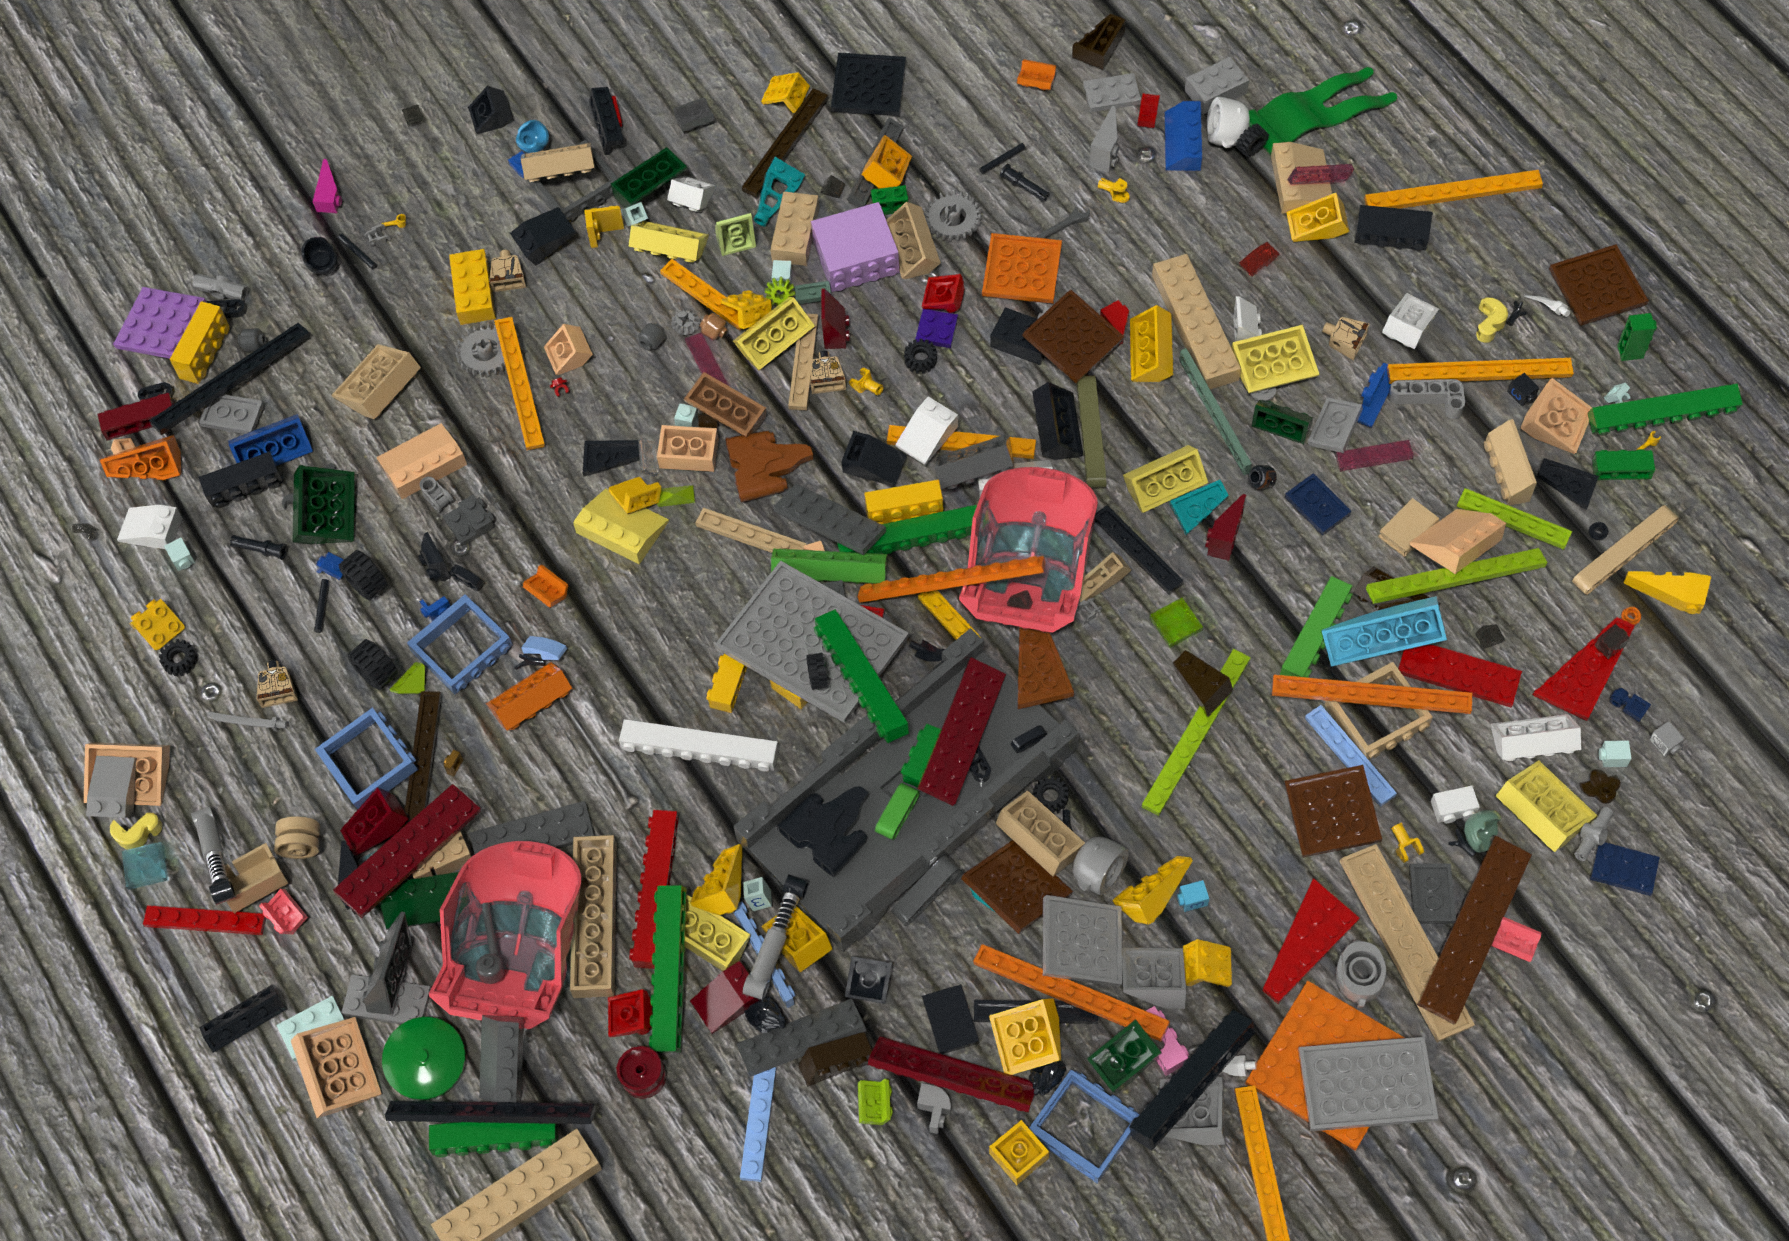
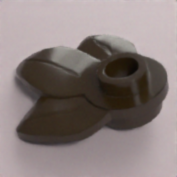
M1594 769L1591 772L1590 781L1582 782L1579 786L1587 796L1597 797L1601 803L1608 804L1616 798V791L1620 788L1621 782L1617 775L1608 777L1604 771Z

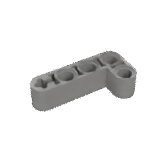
M1455 379L1398 380L1391 384L1388 395L1389 401L1393 404L1444 403L1446 415L1451 419L1461 417L1465 406L1463 384Z

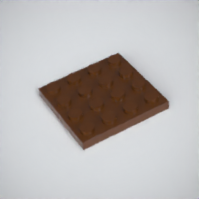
M1617 244L1551 264L1549 267L1580 326L1648 304L1649 300Z
M1071 289L1025 330L1022 335L1076 384L1125 337Z
M1363 765L1284 781L1302 858L1382 842Z
M1014 840L964 873L961 878L1018 934L1043 917L1044 896L1069 898L1073 893L1060 878L1049 874Z

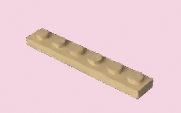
M807 314L815 327L796 342L788 405L791 410H807L811 366L814 359L819 319L818 314Z
M706 508L702 509L696 521V527L771 553L773 548L804 550L803 546L806 545L804 542Z

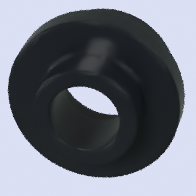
M1603 522L1593 523L1589 528V535L1595 540H1604L1609 532L1606 524Z

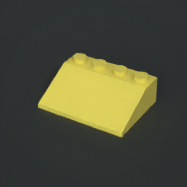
M1303 325L1232 343V351L1241 368L1240 378L1248 393L1319 376Z
M604 489L581 510L573 524L577 534L640 565L668 524L669 519L647 508L627 514L608 489Z
M1539 760L1509 779L1496 795L1503 805L1508 807L1518 819L1554 852L1562 848L1581 832L1585 823H1591L1598 816Z

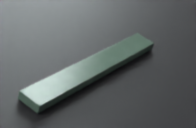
M1187 348L1182 349L1179 357L1181 365L1243 475L1249 474L1252 467L1250 459Z

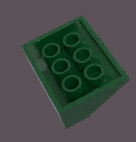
M303 465L298 466L294 472L293 543L327 544L354 541L355 472Z

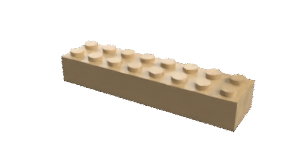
M1184 254L1154 263L1152 277L1168 312L1171 313L1172 321L1184 347L1189 351L1209 389L1239 381L1240 365L1188 255Z
M614 835L574 837L573 860L581 873L579 903L573 919V937L571 941L570 991L573 998L614 996L617 852Z
M576 1129L432 1223L431 1226L440 1241H495L601 1171L602 1168L580 1132Z

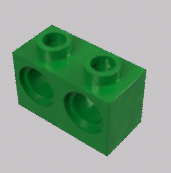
M906 185L872 189V204L879 202L884 215L893 214L904 203L908 202Z

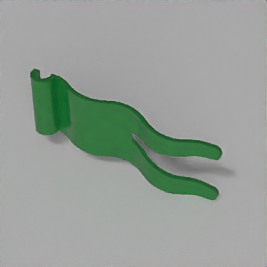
M1366 67L1355 73H1343L1331 77L1318 86L1304 92H1288L1279 95L1259 111L1255 109L1249 110V126L1252 127L1253 124H1259L1269 134V139L1263 147L1271 155L1273 143L1294 142L1311 129L1336 126L1365 110L1389 106L1397 101V94L1389 92L1381 96H1357L1329 108L1323 105L1324 102L1343 88L1362 83L1372 77L1374 70Z

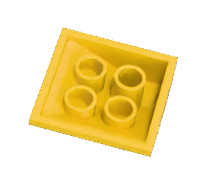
M1054 998L1041 999L989 1016L1004 1073L1014 1075L1051 1064L1054 1061H1061L1059 1016Z

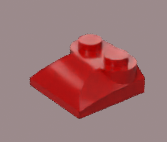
M961 274L928 277L921 307L923 309H945L949 313L957 311L961 306L965 290Z
M641 989L608 997V1037L635 1033L645 1035L650 1031L652 1006L651 999L646 990Z

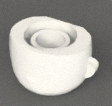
M1216 97L1210 105L1207 116L1209 142L1224 146L1225 148L1236 146L1237 139L1249 127L1250 115L1248 108L1239 101L1226 97Z

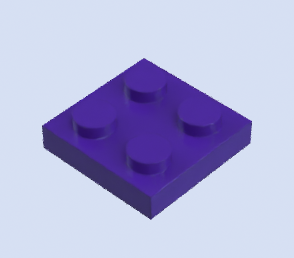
M923 309L915 339L917 342H919V339H923V342L927 339L934 346L951 348L958 314Z

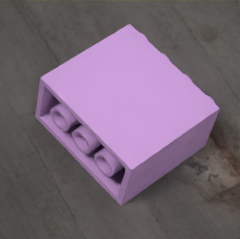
M879 202L811 221L813 244L826 279L829 281L831 292L841 291L848 287L859 286L862 283L876 281L880 278L900 273L899 253Z

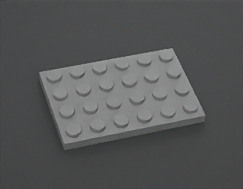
M1425 1037L1298 1048L1310 1132L1438 1121Z

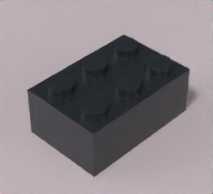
M1005 307L990 335V347L1041 365L1045 357L1022 336L1024 331L1037 319Z

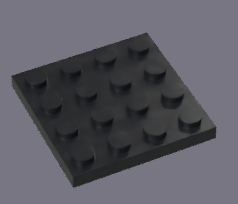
M838 53L831 112L899 116L906 57Z

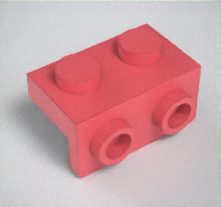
M280 889L268 903H261L259 905L263 915L271 920L275 925L274 929L280 934L293 935L308 918L286 889Z
M1503 917L1491 946L1531 962L1542 933Z

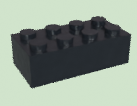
M271 452L198 477L205 497L213 508L223 507L230 501H240L244 499V496L256 495L266 488H276L280 483H283L278 465Z

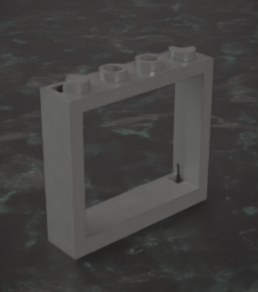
M584 140V141H582L581 143H579V144H577V145L586 144V143H588V142H587L586 140ZM593 148L594 163L607 177L609 182L569 206L561 208L569 222L585 214L584 210L592 209L614 196L611 183L617 180L618 177ZM544 176L539 177L540 180L529 182L550 210L560 207L542 185L550 179Z

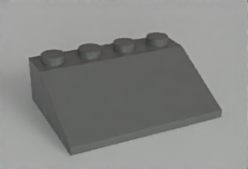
M1009 434L938 456L934 468L941 488L953 489L959 483L964 482L968 484L974 482L977 477L987 478L992 476L993 472L1010 470L1014 465Z
M401 912L387 931L384 941L380 942V954L374 960V972L369 975V987L367 991H364L362 998L367 1012L387 1015L392 1013L412 951L405 912Z

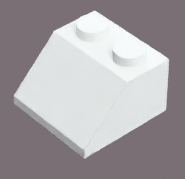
M687 176L678 177L671 180L667 200L672 201L675 206H688L689 210L698 212L706 208L716 185Z
M1236 296L1233 313L1235 342L1262 335L1261 329H1258L1260 313H1257L1256 306L1242 297Z

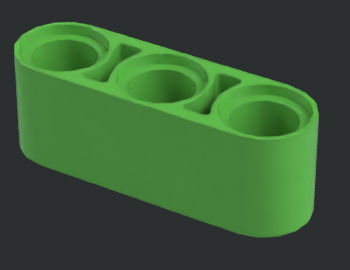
M900 783L881 815L875 832L895 840L913 809L920 791Z

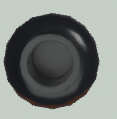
M1256 465L1249 473V482L1256 489H1270L1277 480L1276 471L1269 465Z

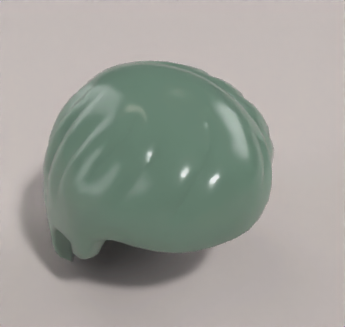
M1483 810L1476 812L1465 823L1464 833L1472 849L1478 853L1487 851L1491 844V837L1498 834L1497 822L1501 820V816L1497 811Z

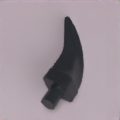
M911 640L909 644L910 648L916 650L915 657L930 662L942 661V651L945 649L937 648L925 640H922L920 644Z

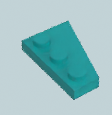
M1217 480L1173 499L1169 504L1185 535H1188L1222 504L1229 495L1221 480Z

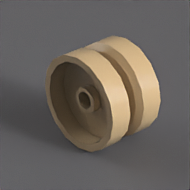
M296 816L283 818L276 822L275 835L277 838L274 843V851L277 855L291 859H305L318 854V837L320 835V824L318 821Z

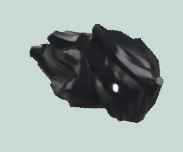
M770 997L758 1000L744 1011L747 1022L760 1033L785 1028L786 1018L782 1017L780 1009Z
M1062 1060L1054 1061L1051 1064L1037 1067L1030 1071L1029 1081L1032 1082L1034 1095H1045L1061 1082L1066 1071V1065Z

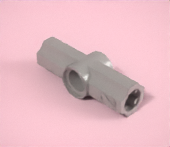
M198 273L193 278L192 286L194 289L208 292L217 299L227 297L243 301L248 296L247 286L231 282L224 276L219 275L214 278Z

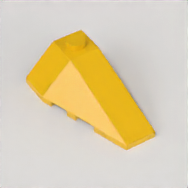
M1628 571L1624 584L1680 611H1685L1689 614H1700L1705 605L1711 576L1684 572V576H1673L1672 572L1655 575L1653 572Z
M741 844L724 849L712 865L714 867L713 871L704 876V884L695 889L690 902L691 906L716 915L729 914L737 909L741 898Z
M1176 856L1157 869L1158 873L1141 878L1142 883L1134 888L1132 885L1125 888L1112 900L1116 906H1121V910L1134 922L1143 924L1153 923L1163 912L1191 865L1192 858Z

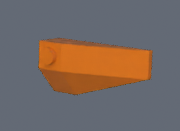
M174 435L100 459L106 477H139L140 479L157 478V480H165L181 475V452Z

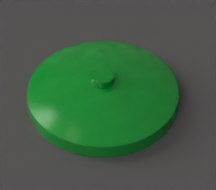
M434 1017L413 1018L398 1026L387 1039L382 1053L383 1072L389 1084L399 1094L418 1101L436 1099L449 1092L460 1080L466 1064L465 1046L458 1032L450 1024Z

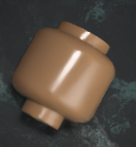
M714 313L706 314L699 325L701 333L712 340H716L718 337L723 338L727 331V328H725L726 321Z

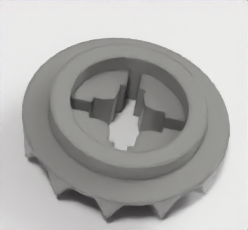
M683 309L681 312H676V315L672 317L671 324L675 332L681 335H689L698 330L700 318L697 312H693L691 309L689 311ZM688 318L689 322H686L683 326V321Z

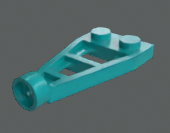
M775 157L765 175L757 213L753 219L754 222L760 226H766L772 215L780 208L783 193L779 194L772 190L771 186L774 179L787 185V189L784 192L795 193L805 174ZM767 195L778 200L773 208L765 204Z

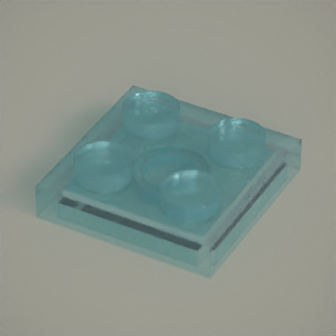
M162 842L122 851L125 883L128 890L168 881Z

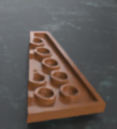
M1019 627L1018 709L1074 697V690L1050 632Z

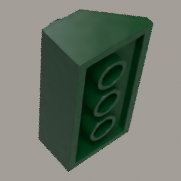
M666 147L612 182L611 188L614 198L623 207L632 206L688 168Z
M459 872L404 880L380 902L386 930H389L401 912L406 914L408 927L440 922V908ZM464 888L461 889L456 913L466 904Z

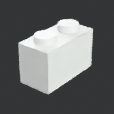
M1473 786L1435 793L1431 799L1438 823H1452L1459 818L1468 819L1471 815L1478 812L1480 808Z

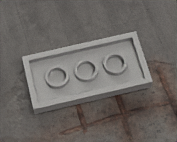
M351 975L341 1012L343 1016L394 1024H403L413 1018L425 1017L430 998V986L401 982L391 1015L371 1013L366 1011L365 1003L362 1002L363 993L369 987V977Z

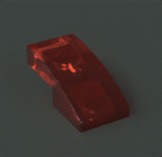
M1266 242L1248 254L1239 262V265L1253 277L1264 265L1267 267L1280 254Z

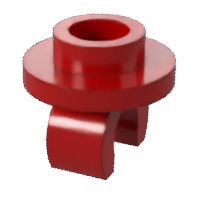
M560 377L552 381L553 384L550 385V388H555L554 393L557 397L560 396L558 393L559 388H563L568 393V387L564 385L567 383V379L563 380Z

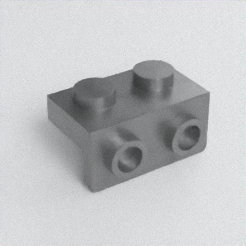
M704 97L673 108L676 122L682 131H691L694 127L707 125L715 120Z

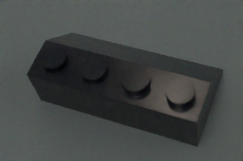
M1360 205L1355 227L1354 243L1377 245L1380 247H1396L1399 249L1426 250L1433 212Z
M1050 382L1032 392L1042 455L1054 460L1084 456L1073 392Z

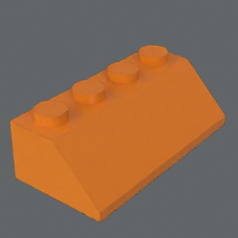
M550 662L487 702L486 705L501 726L508 731L509 729L517 728L523 720L534 717L540 709L551 706L552 702L557 698L565 697L569 693L568 691L573 688L562 670Z

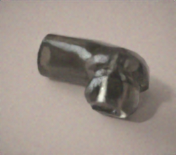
M73 524V533H86L88 540L97 538V529L91 524Z

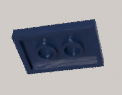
M1314 473L1285 493V498L1322 536L1350 516L1352 512Z
M1607 842L1603 845L1597 844L1590 880L1651 896L1660 857Z

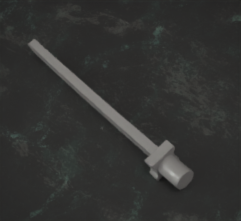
M214 712L207 713L214 721L272 728L273 731H278V728L286 729L288 726L287 721H279L277 717L268 720Z

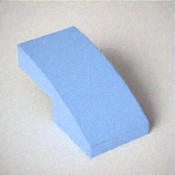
M529 636L521 647L524 654H540L542 660H559L567 650L566 645L560 642L537 636Z

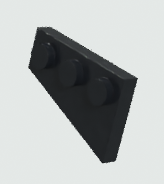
M640 440L584 441L583 477L640 460Z

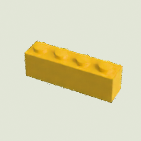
M724 654L719 658L718 666L720 667L718 672H715L713 675L712 683L714 684L712 689L708 690L706 699L709 702L710 708L732 713L748 667Z

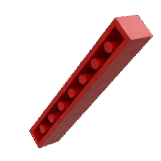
M653 810L652 817L649 816L648 828L651 829L650 835L646 836L645 843L648 850L647 854L644 853L643 855L645 871L641 872L640 884L643 885L642 891L638 892L637 899L640 907L635 912L637 928L633 929L632 941L635 942L634 948L630 949L629 960H632L634 968L655 969V965L652 963V955L655 952L653 933L656 932L654 912L657 911L654 895L658 886H670L679 823L677 811Z

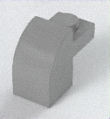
M921 1083L917 1106L920 1110L932 1112L929 1126L930 1133L938 1134L939 1128H943L945 1123V1116L942 1114L951 1116L950 1099L943 1089Z

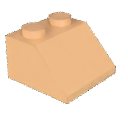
M563 324L544 346L556 375L583 366L593 355L579 326Z

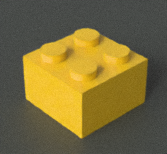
M1022 1120L989 1146V1154L1016 1185L1049 1159V1151Z

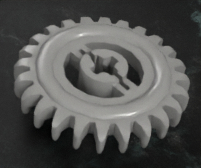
M955 190L952 196L946 191V197L940 192L939 199L934 196V203L929 200V207L925 206L924 216L929 229H931V234L936 233L937 238L943 236V240L949 238V241H953V238L958 241L960 237L965 239L966 234L971 236L972 231L977 230V226L980 225V220L982 219L979 203L974 204V197L969 201V194L963 198L962 191L959 196H956ZM945 210V221L942 222L940 215ZM963 211L966 218L960 225H958L961 221L960 213Z
M480 324L479 331L473 326L474 333L467 330L468 337L463 334L461 335L464 342L458 340L460 347H455L457 351L455 355L462 369H466L467 373L472 372L474 376L480 373L481 377L485 373L487 376H490L491 372L497 374L498 369L500 371L504 370L503 366H505L495 325L493 330H491L490 324H487L486 329ZM474 357H479L481 360H484V361H479V360H477V359L474 358Z

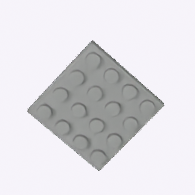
M1050 895L1044 896L1043 976L1117 987L1121 986V906Z

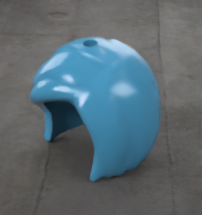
M529 120L518 129L516 143L524 152H539L547 146L549 132L540 121Z

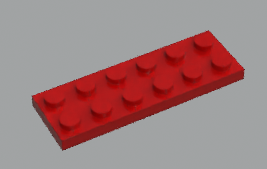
M1432 644L1405 649L1398 668L1403 676L1453 691L1472 693L1473 697L1510 708L1513 706L1522 674L1521 670Z

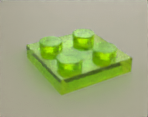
M1183 597L1149 616L1169 647L1203 630V626Z

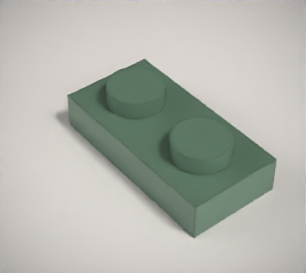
M829 281L794 286L795 299L798 304L821 301V288H825L831 294Z

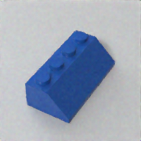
M1183 101L1165 111L1164 114L1165 171H1201V101Z
M298 414L228 440L236 463L271 452L277 465L313 452Z

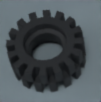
M1253 124L1252 127H1248V130L1245 129L1244 133L1237 139L1236 148L1248 158L1254 156L1255 153H1259V150L1264 148L1263 145L1267 143L1269 134L1259 124Z
M915 339L913 344L909 342L904 351L906 367L910 368L911 372L916 370V374H919V371L925 374V370L930 372L931 368L934 369L935 364H937V351L933 343H929L927 339L925 342H923V339H919V342ZM925 353L928 357L924 360H917L914 358V355Z
M176 639V643L171 640L169 641V646L165 644V650L162 648L160 650L162 654H159V661L168 674H173L177 677L179 673L180 676H184L183 672L186 671L188 674L190 673L188 669L193 670L195 668L193 664H197V655L190 643H186L185 640L180 642L179 639ZM175 654H185L182 661L178 663L171 662Z
M822 652L806 655L812 690L827 688L828 681Z
M1045 776L1043 781L1039 779L1038 784L1035 783L1033 796L1053 814L1054 811L1058 814L1061 809H1065V805L1068 803V787H1065L1066 783L1064 781L1060 782L1061 779L1058 777L1055 780L1054 776H1051V779ZM1048 789H1052L1058 793V798L1055 801H1047L1044 799L1043 793Z

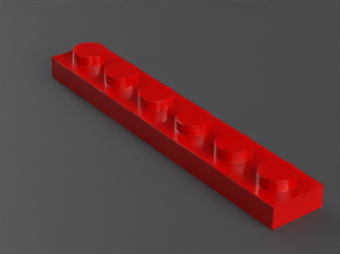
M147 905L143 925L151 928L263 935L266 917L262 913H234L233 911Z

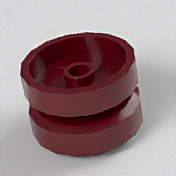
M632 1047L625 1051L618 1060L616 1067L617 1077L626 1092L632 1097L639 1099L651 1098L664 1087L667 1078L666 1069L657 1053L649 1047Z

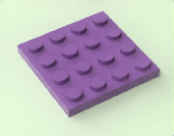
M142 287L113 343L116 349L170 359L201 301L207 303L206 299Z

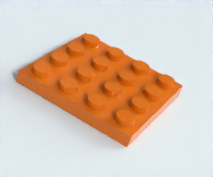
M991 233L982 296L1054 303L1062 240Z

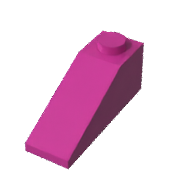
M323 159L313 204L317 212L337 213L339 206L342 204V197L339 196L328 161Z

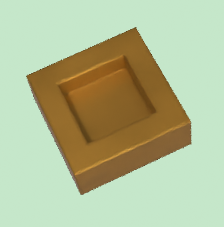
M453 750L444 760V768L447 774L453 777L463 762L460 752Z

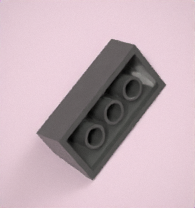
M482 1015L479 1098L488 1102L518 1103L521 1100L524 1017Z

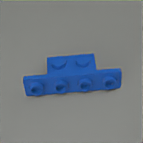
M1386 363L1378 367L1376 373L1372 372L1368 381L1370 385L1369 387L1365 386L1361 397H1364L1362 403L1363 410L1358 422L1369 427H1373L1390 391L1391 384H1389L1388 364Z

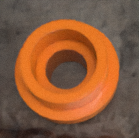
M1628 607L1623 610L1621 619L1637 625L1641 620V613L1635 607Z

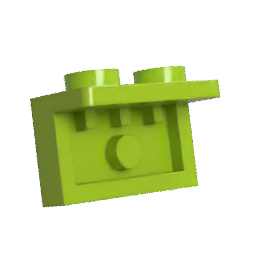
M883 1079L881 1082L865 1080L858 1082L860 1124L883 1125L891 1119L892 1107L890 1106V1096L892 1090L891 1086H889V1079Z

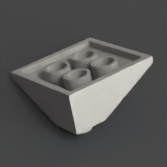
M1122 948L1123 993L1164 1009H1185L1186 983L1183 948Z
M1217 1077L1165 1137L1200 1145H1225L1223 1077ZM1160 1079V1089L1164 1088L1170 1079Z

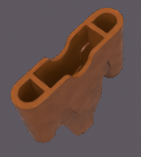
M762 431L752 433L747 437L740 435L725 438L731 466L734 469H738L735 472V478L741 502L784 492L785 489H788L785 478L782 479L779 476L789 474L800 464L813 460L810 446L806 444H775L773 432Z

